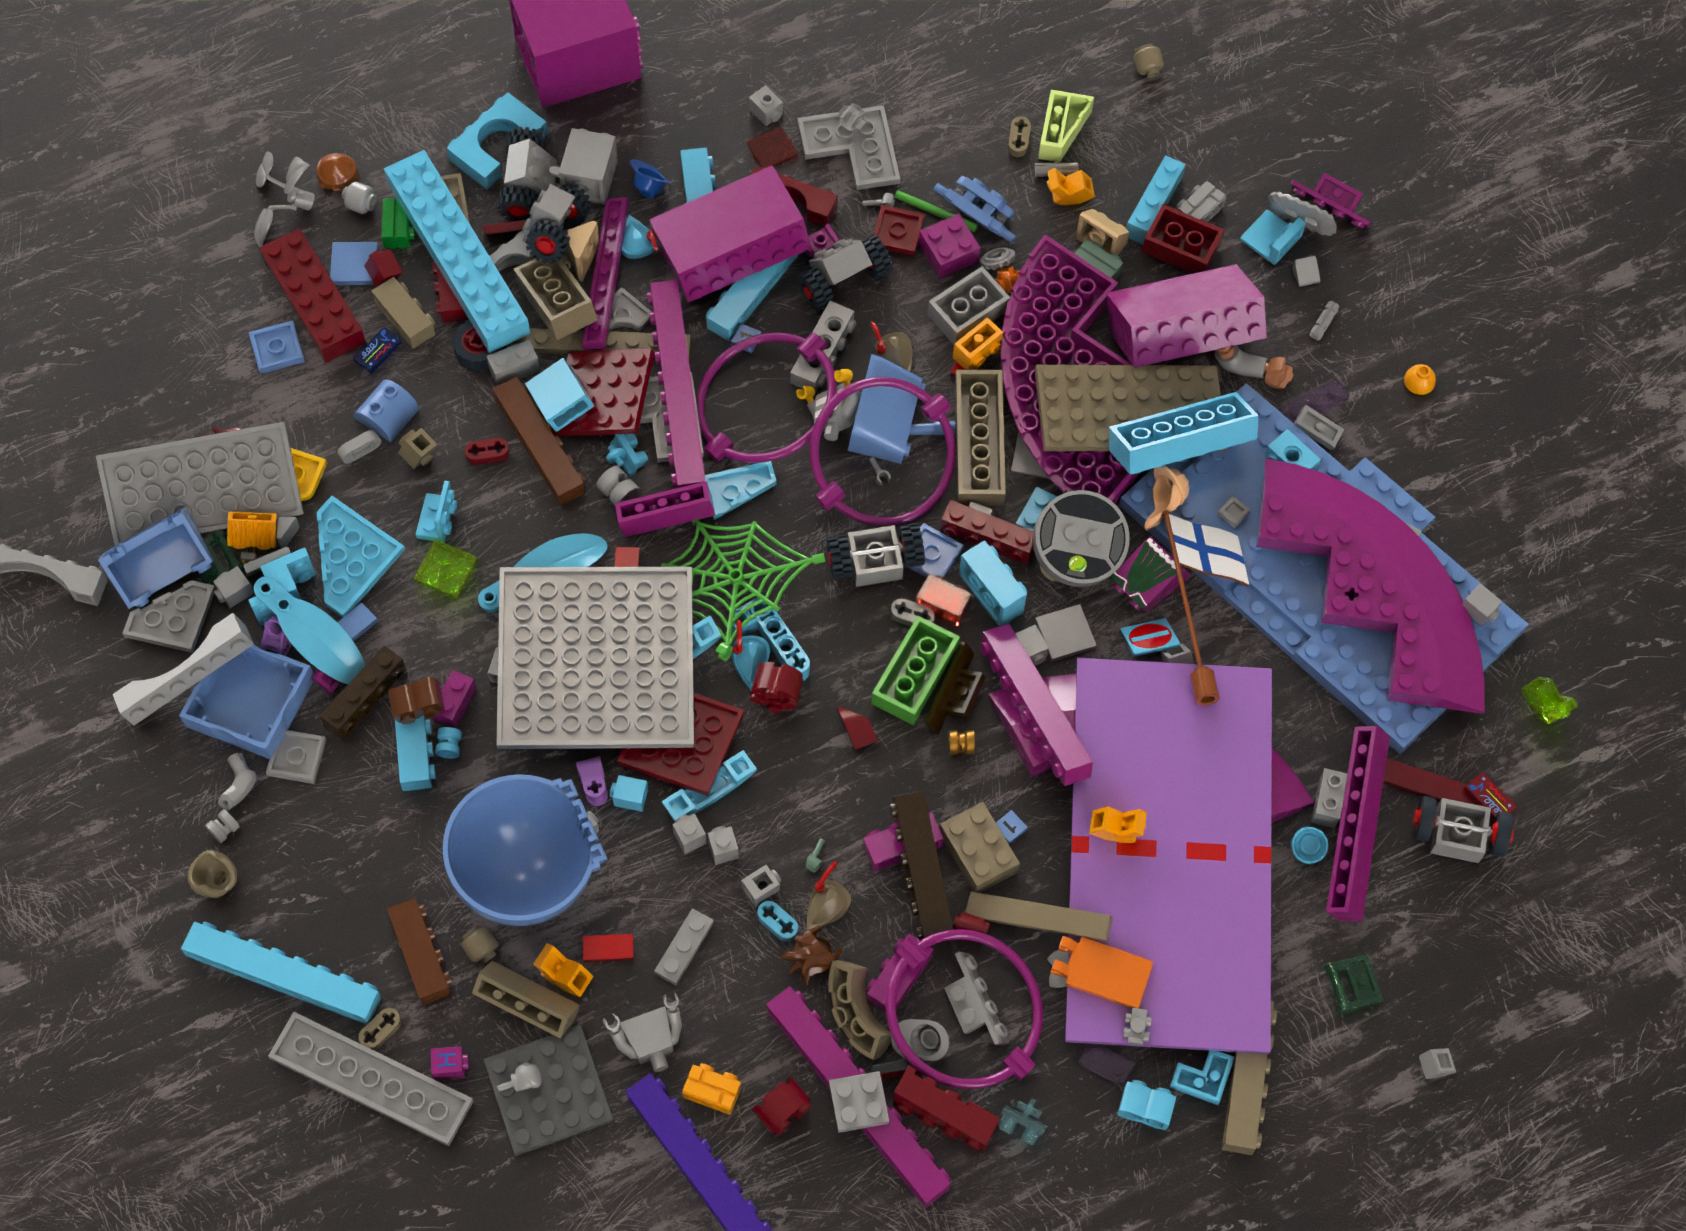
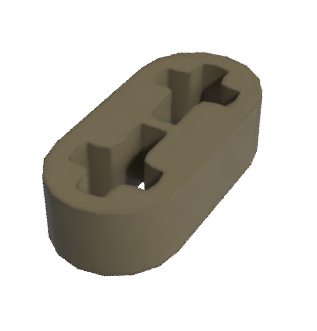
M1016 117L1011 123L1008 152L1014 157H1022L1028 150L1031 123L1026 117ZM1019 125L1023 126L1022 133H1018ZM1017 141H1021L1020 148H1016Z
M386 1008L380 1011L359 1033L360 1044L374 1051L379 1049L400 1028L402 1021L399 1013L393 1008ZM386 1016L389 1018L394 1016L393 1020L395 1023L393 1025L389 1023L385 1025L384 1018ZM377 1031H379L375 1035L376 1042H368L366 1044V1035L369 1034L373 1036Z

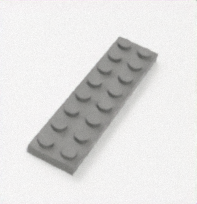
M293 1012L268 1055L269 1059L447 1146H450L474 1101L473 1098L296 1012Z

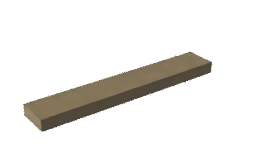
M970 892L965 912L984 918L985 921L1077 937L1082 936L1108 942L1113 917L1107 914Z

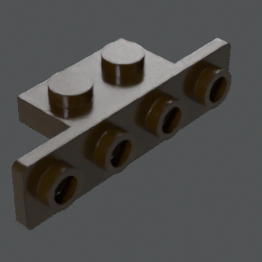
M961 641L958 649L955 651L953 661L945 673V679L941 688L936 693L932 708L927 713L926 724L934 734H939L947 714L963 718L969 717L986 677L982 672L967 670L974 656V652L967 642Z

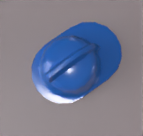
M630 160L629 164L635 171L634 187L647 199H652L654 195H659L665 184L670 183L652 165L640 160Z

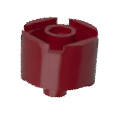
M775 662L761 663L758 665L755 673L750 701L768 707L767 710L775 714H780L782 710L796 709L803 684L802 673L786 664H782L781 668L775 667Z
M790 1076L787 1082L782 1081L762 1098L763 1103L760 1105V1108L756 1104L752 1111L771 1134L776 1133L780 1136L790 1127L789 1125L792 1123L790 1120L793 1117H796L798 1120L809 1111L811 1099Z

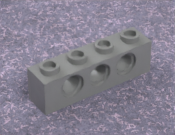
M829 301L812 333L815 332L826 342L828 349L823 350V352L834 367L837 360L836 355L838 351L844 349L847 341L846 336L848 333L853 332L856 321L854 320V310ZM801 354L790 372V384L802 389L803 386H811L814 388L815 393L819 387L822 388L827 379L824 368L817 358L813 362H808ZM811 365H818L819 367L813 368Z

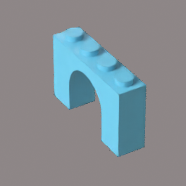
M507 92L503 97L498 98L488 111H484L477 121L467 126L457 139H453L447 147L449 161L488 190L502 177L501 164L482 150L480 147L482 141L494 132H512V129L518 130V127H522V129L529 127V130L534 128L537 129V133L541 131L546 136L548 135L547 123Z

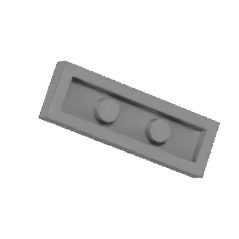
M692 908L654 970V974L676 986L714 924V920Z

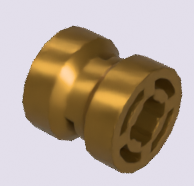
M966 730L964 733L949 731V754L957 755L959 752L974 754V730Z

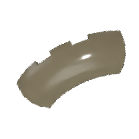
M832 960L829 973V993L832 996L834 1007L832 1012L837 1025L843 1029L846 1036L850 1039V1044L859 1052L872 1060L878 1059L891 1044V1032L876 1020L869 1008L865 993V978L868 968L846 961Z

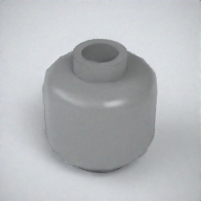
M355 181L343 189L342 199H344V205L347 209L365 214L374 209L377 195L372 187Z

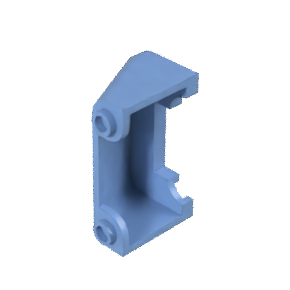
M871 354L865 379L890 377L907 381L922 390L925 389L926 384L922 383L921 377L881 356ZM879 386L863 389L848 451L902 464L903 456L908 457L911 443H908L907 440L918 397L893 387Z
M184 507L103 553L98 561L128 609L134 606L140 608L150 602L148 597L154 592L186 574L197 570L200 574L212 567L210 563L213 562V558L190 513Z

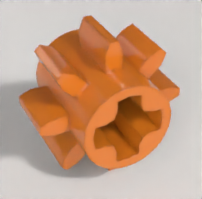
M1008 266L998 270L997 278L994 279L1007 294L1012 293L1014 284L1020 275V271L1014 270L1013 266Z

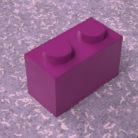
M454 670L451 671L441 690L445 709L432 717L434 722L445 727L457 729L477 691L474 678Z

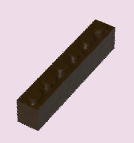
M924 791L894 796L892 803H889L891 817L896 818L895 838L897 842H901L903 852H899L902 867L906 866L908 874L904 879L907 891L912 893L913 901H910L911 913L917 917L918 925L915 926L916 937L922 940L941 931L953 930Z

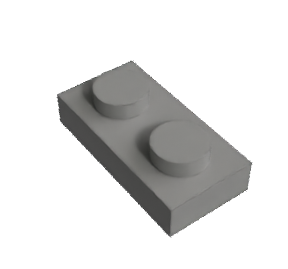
M1307 405L1302 407L1294 422V425L1305 434L1330 450L1335 448L1344 431L1343 428Z

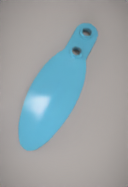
M584 533L558 537L529 552L514 567H590L606 553L608 548L607 542L597 535ZM500 580L483 589L478 596V602L485 612L493 613L499 610ZM494 596L492 601H486V598Z
M264 576L255 582L254 592L257 598L277 615L279 624L288 640L312 665L328 676L345 684H349L365 667L363 657L353 640L327 613L311 603L294 598L271 577ZM268 584L271 586V590L263 592L262 586ZM287 601L289 605L286 609H281L279 607L280 602Z

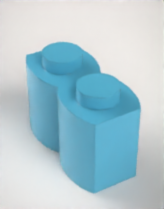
M1139 1080L1127 1081L1117 1115L1157 1129L1167 1130L1176 1096L1172 1095V1092L1165 1088L1154 1090L1146 1087L1147 1084Z

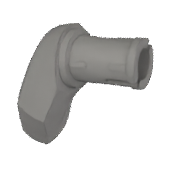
M235 753L227 759L235 774V779L218 801L219 806L225 810H230L240 803L251 791L257 780L256 772L249 769L242 753Z

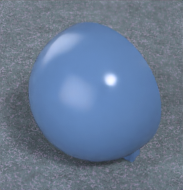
M532 775L499 777L483 783L472 790L454 809L448 820L443 837L444 866L454 891L475 913L490 921L510 926H528L548 921L568 909L578 899L587 886L592 872L600 870V864L608 860L601 843L595 844L599 839L591 821L588 819V814L581 799L574 800L579 795L572 779L562 782L561 778L550 781Z

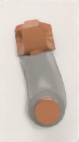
M1237 345L1216 349L1215 358L1218 364L1229 372L1263 378L1265 375L1266 384L1276 389H1284L1287 383L1292 381L1293 367L1285 365V357L1272 358L1268 363V358L1246 353L1240 350Z

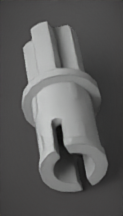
M1057 160L1054 163H1035V177L1048 176L1047 171L1053 168L1059 170L1063 175H1070L1079 171L1078 163H1057Z

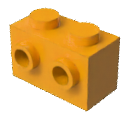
M987 317L954 344L953 359L965 370L979 368L990 354L995 355L1001 349L1003 331Z

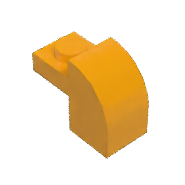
M1056 168L1047 171L1049 177L1047 184L1052 192L1054 203L1063 206L1075 205L1095 197L1092 178L1082 170L1068 176L1063 175Z
M1109 806L1095 809L1092 811L1089 834L1104 840L1134 843L1136 837L1144 835L1147 812L1136 809L1123 813Z
M546 943L533 963L541 971L540 975L548 982L578 997H581L594 977L580 963L567 959L558 949Z

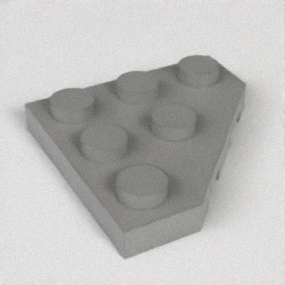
M191 580L183 584V587L173 593L168 592L153 600L152 604L142 609H135L129 614L122 633L123 636L193 653L214 596L213 591L216 590L215 586Z

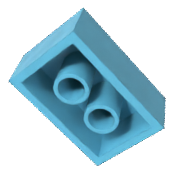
M984 540L961 555L959 576L998 626L1006 625L1024 613L1027 590L1020 581L1017 582L1011 568L1006 563L1003 564L1001 562L998 552L993 546H989Z

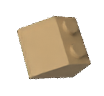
M1090 209L1082 212L1079 216L1076 239L1081 243L1086 239L1092 243L1097 242L1109 254L1118 255L1127 245L1130 232L1123 225L1110 220L1104 213Z

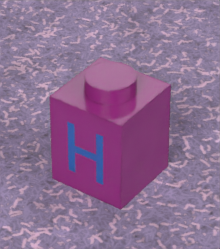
M462 1046L431 1049V1074L434 1080L465 1078V1070L469 1069V1056L464 1054Z

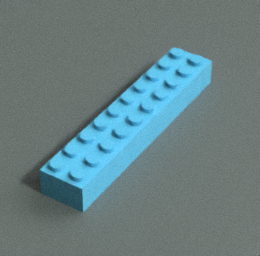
M425 150L384 168L389 187L488 352H494L529 335L530 328L527 317Z

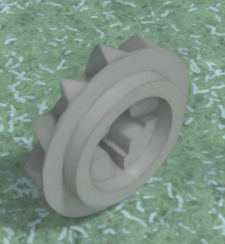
M1005 247L990 250L980 259L981 267L983 266L986 270L1002 269V267L1009 266L1010 263L1015 261L1016 254L1013 249Z

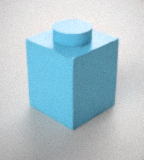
M618 775L617 783L613 782L610 789V797H613L614 806L643 812L648 793L647 781Z

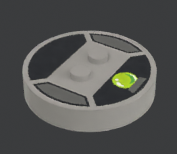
M1077 490L1056 497L1041 512L1033 530V548L1041 567L1055 580L1075 587L1096 585L1109 578L1121 566L1129 548V528L1124 515L1111 500L1092 491Z

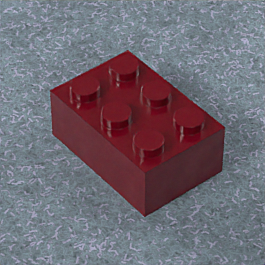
M1162 204L1144 239L1142 253L1191 274L1208 270L1221 245L1224 229Z

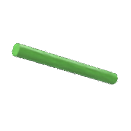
M897 190L894 197L944 220L955 215L900 190ZM962 218L969 230L975 233L978 224Z

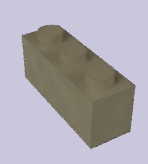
M392 277L371 291L374 303L412 349L435 335L433 327L435 322L429 313L424 314L421 310V304L415 297L413 299L410 297L409 290L403 282L399 283L395 277Z

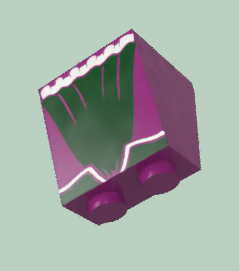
M1151 536L1110 576L1115 581L1112 586L1122 595L1126 592L1131 597L1129 603L1138 611L1142 608L1144 611L1149 612L1180 586L1173 556ZM1180 565L1183 581L1185 582L1191 574Z

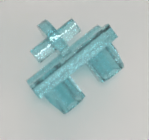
M1031 1098L1028 1105L1019 1101L1016 1108L1024 1111V1114L1005 1106L1001 1112L1003 1117L999 1129L1012 1134L1017 1123L1026 1127L1021 1140L1034 1145L1040 1134L1043 1135L1047 1126L1029 1117L1032 1115L1039 1119L1042 1114L1041 1111L1033 1108L1036 1100Z

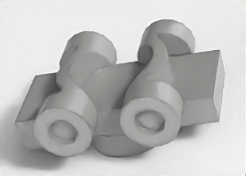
M1132 1008L1131 1014L1126 1013L1125 1023L1130 1024L1129 1028H1124L1123 1038L1128 1039L1127 1044L1143 1046V1041H1149L1150 1032L1145 1031V1027L1151 1026L1152 1017L1147 1016L1148 1010Z

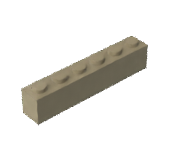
M1271 1001V1025H1275L1277 1019V1010H1273L1274 1001ZM1271 1034V1050H1272V1048H1273V1043H1274V1034ZM1234 1052L1221 1150L1253 1155L1256 1148L1260 1149L1262 1133H1258L1259 1123L1263 1124L1265 1108H1261L1262 1098L1266 1099L1268 1092V1083H1264L1265 1074H1269L1271 1059L1267 1058L1268 1054Z

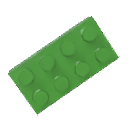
M917 616L872 692L871 704L914 726L953 659L954 653L959 647L960 636Z

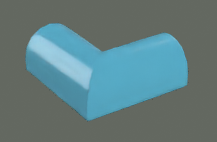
M1209 1051L1203 1071L1178 1062L1169 1088L1219 1105L1234 1056L1220 1051Z

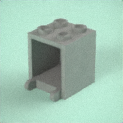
M572 128L561 166H552L549 169L551 176L560 178V184L555 183V186L560 188L561 185L566 187L567 184H571L572 188L577 185L579 186V191L585 190L584 196L589 195L588 201L605 205L618 162L615 136L608 133H596L586 129Z

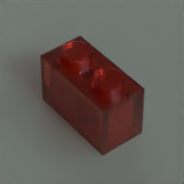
M929 574L916 596V603L929 607L935 616L958 626L971 603L972 593L963 586H955L948 583L941 576Z

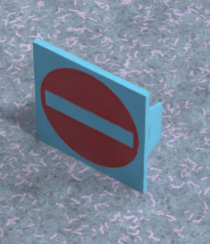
M1166 618L1120 628L1133 657L1181 646Z

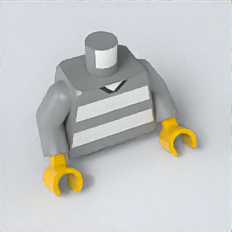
M841 369L834 372L835 380L843 382L837 386V392L851 384L850 381L853 378L851 370ZM803 386V389H797L796 394L799 399L807 400V407L814 418L815 424L818 415L825 405L827 391L816 395L814 400V388ZM857 391L851 394L834 408L822 429L825 431V439L835 441L838 438L839 431L852 426L862 392Z

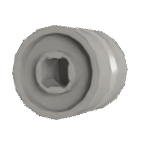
M613 466L605 471L596 484L597 488L605 496H610L609 500L614 505L615 503L636 499L641 492L636 483L628 479V475L619 466Z

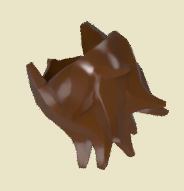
M819 925L806 931L801 936H796L795 940L797 943L793 950L787 951L781 956L782 959L794 960L789 971L790 974L802 969L801 979L805 980L806 985H809L812 976L830 969L832 960H837L842 952V949L839 948L832 954L830 940L815 937L821 929Z

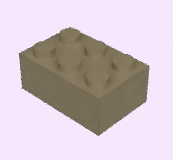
M983 802L940 824L939 829L943 836V842L973 892L981 893L1018 873L1020 862Z

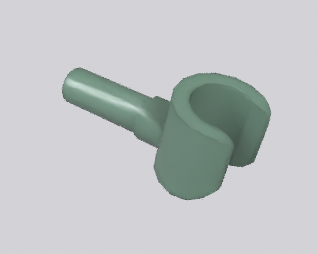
M822 838L819 839L813 853L807 857L806 868L813 873H816L822 865V861L817 858L825 842Z

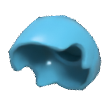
M1314 827L1301 828L1294 834L1291 840L1293 855L1297 860L1305 864H1314L1321 861L1329 849L1328 839L1325 834Z

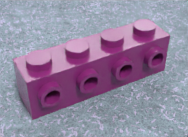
M706 481L615 503L618 524L624 537L715 516L712 495Z

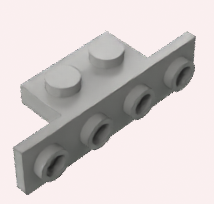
M955 953L964 977L944 989L963 1032L969 1034L986 1024L995 1045L1005 1046L1009 1044L1007 1029L999 1021L996 1014L998 1013L997 1007L990 1000L986 992L988 990L987 984L978 974L976 969L978 965L975 958L969 953Z

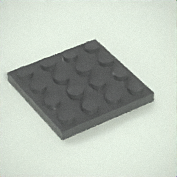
M581 1025L568 1029L561 1039L550 1035L484 1059L515 1156L613 1122ZM529 1062L539 1068L542 1082L538 1088H529L516 1092L514 1087L500 1092L498 1091V1085L512 1081L511 1074L515 1073L519 1065Z

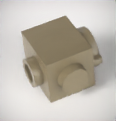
M422 428L416 432L411 430L399 441L398 444L401 446V449L398 453L415 469L421 464L423 466L427 465L433 459L432 453L437 443Z

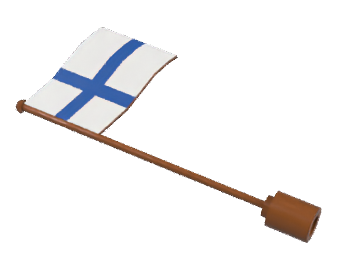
M1164 510L1162 517L1165 518L1198 665V668L1190 674L1196 704L1207 706L1219 701L1220 696L1214 671L1202 665L1180 565L1203 574L1231 579L1246 586H1249V581L1238 536L1219 528L1191 523L1171 515L1168 510Z

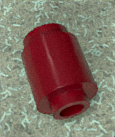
M962 912L961 916L956 915L953 923V930H973L984 934L988 933L990 923L985 922L984 918Z

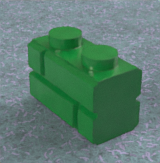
M384 198L381 234L383 247L385 249H396V247L410 248L411 239H415V228L397 199Z

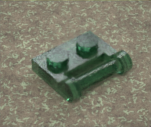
M219 529L211 536L203 539L213 558V562L210 563L212 567L199 574L203 583L214 585L213 581L221 573L229 572L237 566L241 572L244 571L243 563L238 561L231 546H227V533L224 529ZM217 544L220 545L230 564L225 569L213 549V546Z
M1368 954L1332 962L1324 966L1325 973L1330 977L1339 1004L1337 1009L1340 1015L1383 1003L1384 1000ZM1345 970L1355 999L1354 1001L1348 1002L1338 971Z

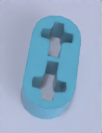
M765 901L760 904L757 911L758 920L784 942L794 940L798 935V924L795 919L773 901ZM766 909L767 911H770L771 909H773V916L776 918V920H774L771 916H767L765 918L764 910ZM781 922L786 927L791 925L792 933L786 932L783 934V928L779 923Z

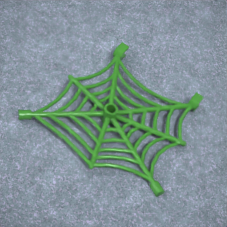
M698 519L691 521L693 524H696V532L689 548L673 561L662 563L661 567H687L702 555L707 541L711 545V550L706 559L697 567L692 568V585L694 574L702 575L700 588L692 591V597L704 595L713 597L721 602L729 611L728 622L712 605L693 598L692 602L711 609L721 618L726 626V636L717 626L724 642L720 643L715 650L719 653L718 658L726 662L732 654L733 647L731 644L737 635V629L732 634L733 623L747 610L763 602L768 607L757 611L742 622V628L753 618L771 609L779 611L780 608L777 604L789 583L811 563L815 565L826 562L824 553L812 555V558H808L776 540L762 529L756 521L742 526L722 527L702 523ZM704 527L724 531L750 528V531L735 535L718 536L709 535ZM755 529L759 530L778 546L804 560L795 562L779 554L754 535ZM700 530L705 538L699 553L691 561L681 566L673 565L682 560L692 550ZM748 535L746 539L735 542L715 544L713 539H734ZM752 539L775 556L789 563L780 566L769 563L750 547ZM746 543L744 548L736 551L722 553L719 547ZM715 551L718 555L715 564L707 571L700 570ZM748 551L771 568L763 570L753 565L747 559ZM743 552L740 560L728 562L725 556ZM722 561L723 565L716 572H712ZM745 562L751 568L757 570L756 572L744 575L742 573ZM738 564H739L738 569H737V568H735V569L732 568V565H738ZM801 566L785 582L775 602L768 599L770 593L779 579L791 568ZM726 567L729 574H722L721 572ZM782 571L770 585L766 596L762 595L761 591L770 575L774 572ZM766 575L758 591L754 589L752 585L756 578ZM706 576L713 577V585L704 587ZM717 578L726 579V580L721 581V582L718 583ZM752 578L749 584L746 583L745 579ZM732 584V595L721 587ZM743 587L745 588L738 593V589H742ZM717 589L725 593L731 600V605L729 606L725 600L713 593H708V591ZM747 591L752 593L736 604V600ZM755 596L760 599L746 606L734 617L735 609L742 603ZM692 610V614L697 615L702 619L707 618L703 614Z

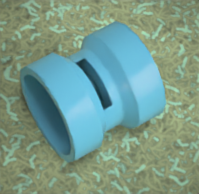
M452 727L439 728L437 733L439 743L436 745L435 754L447 759L458 758L460 754L458 743L461 741L462 731Z

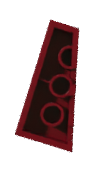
M908 1065L894 1093L893 1105L896 1106V1110L906 1116L912 1114L918 1117L919 1122L927 1127L932 1128L935 1126L941 1129L942 1133L951 1139H956L957 1137L965 1141V1145L972 1150L979 1151L981 1149L985 1151L1000 1118L971 1101L964 1104L959 1094L952 1090H940V1087L936 1084L937 1081L928 1076L926 1078L916 1076V1069Z

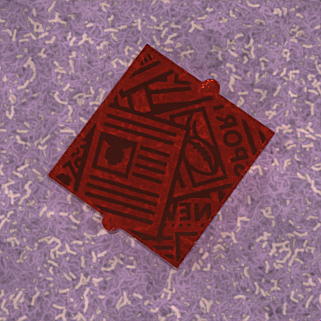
M782 127L747 141L748 146L753 152V158L757 159L762 168L772 165L774 167L798 156L797 151L792 145V139L787 137Z

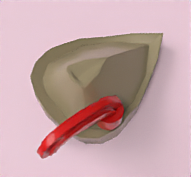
M873 321L870 322V326L877 339L875 345L876 355L911 372L913 350L909 337L902 332L889 333L881 337L876 324Z
M836 861L828 867L819 882L815 884L808 906L807 931L818 925L823 927L839 920L847 913L850 907L851 896L841 884L827 879L837 867L838 862Z

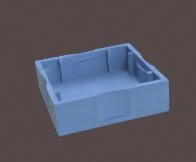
M252 645L200 680L194 687L179 717L187 728L271 759L277 746H280L285 736V731L289 729L314 682L311 679L314 673L310 665L281 654L266 652L256 645Z

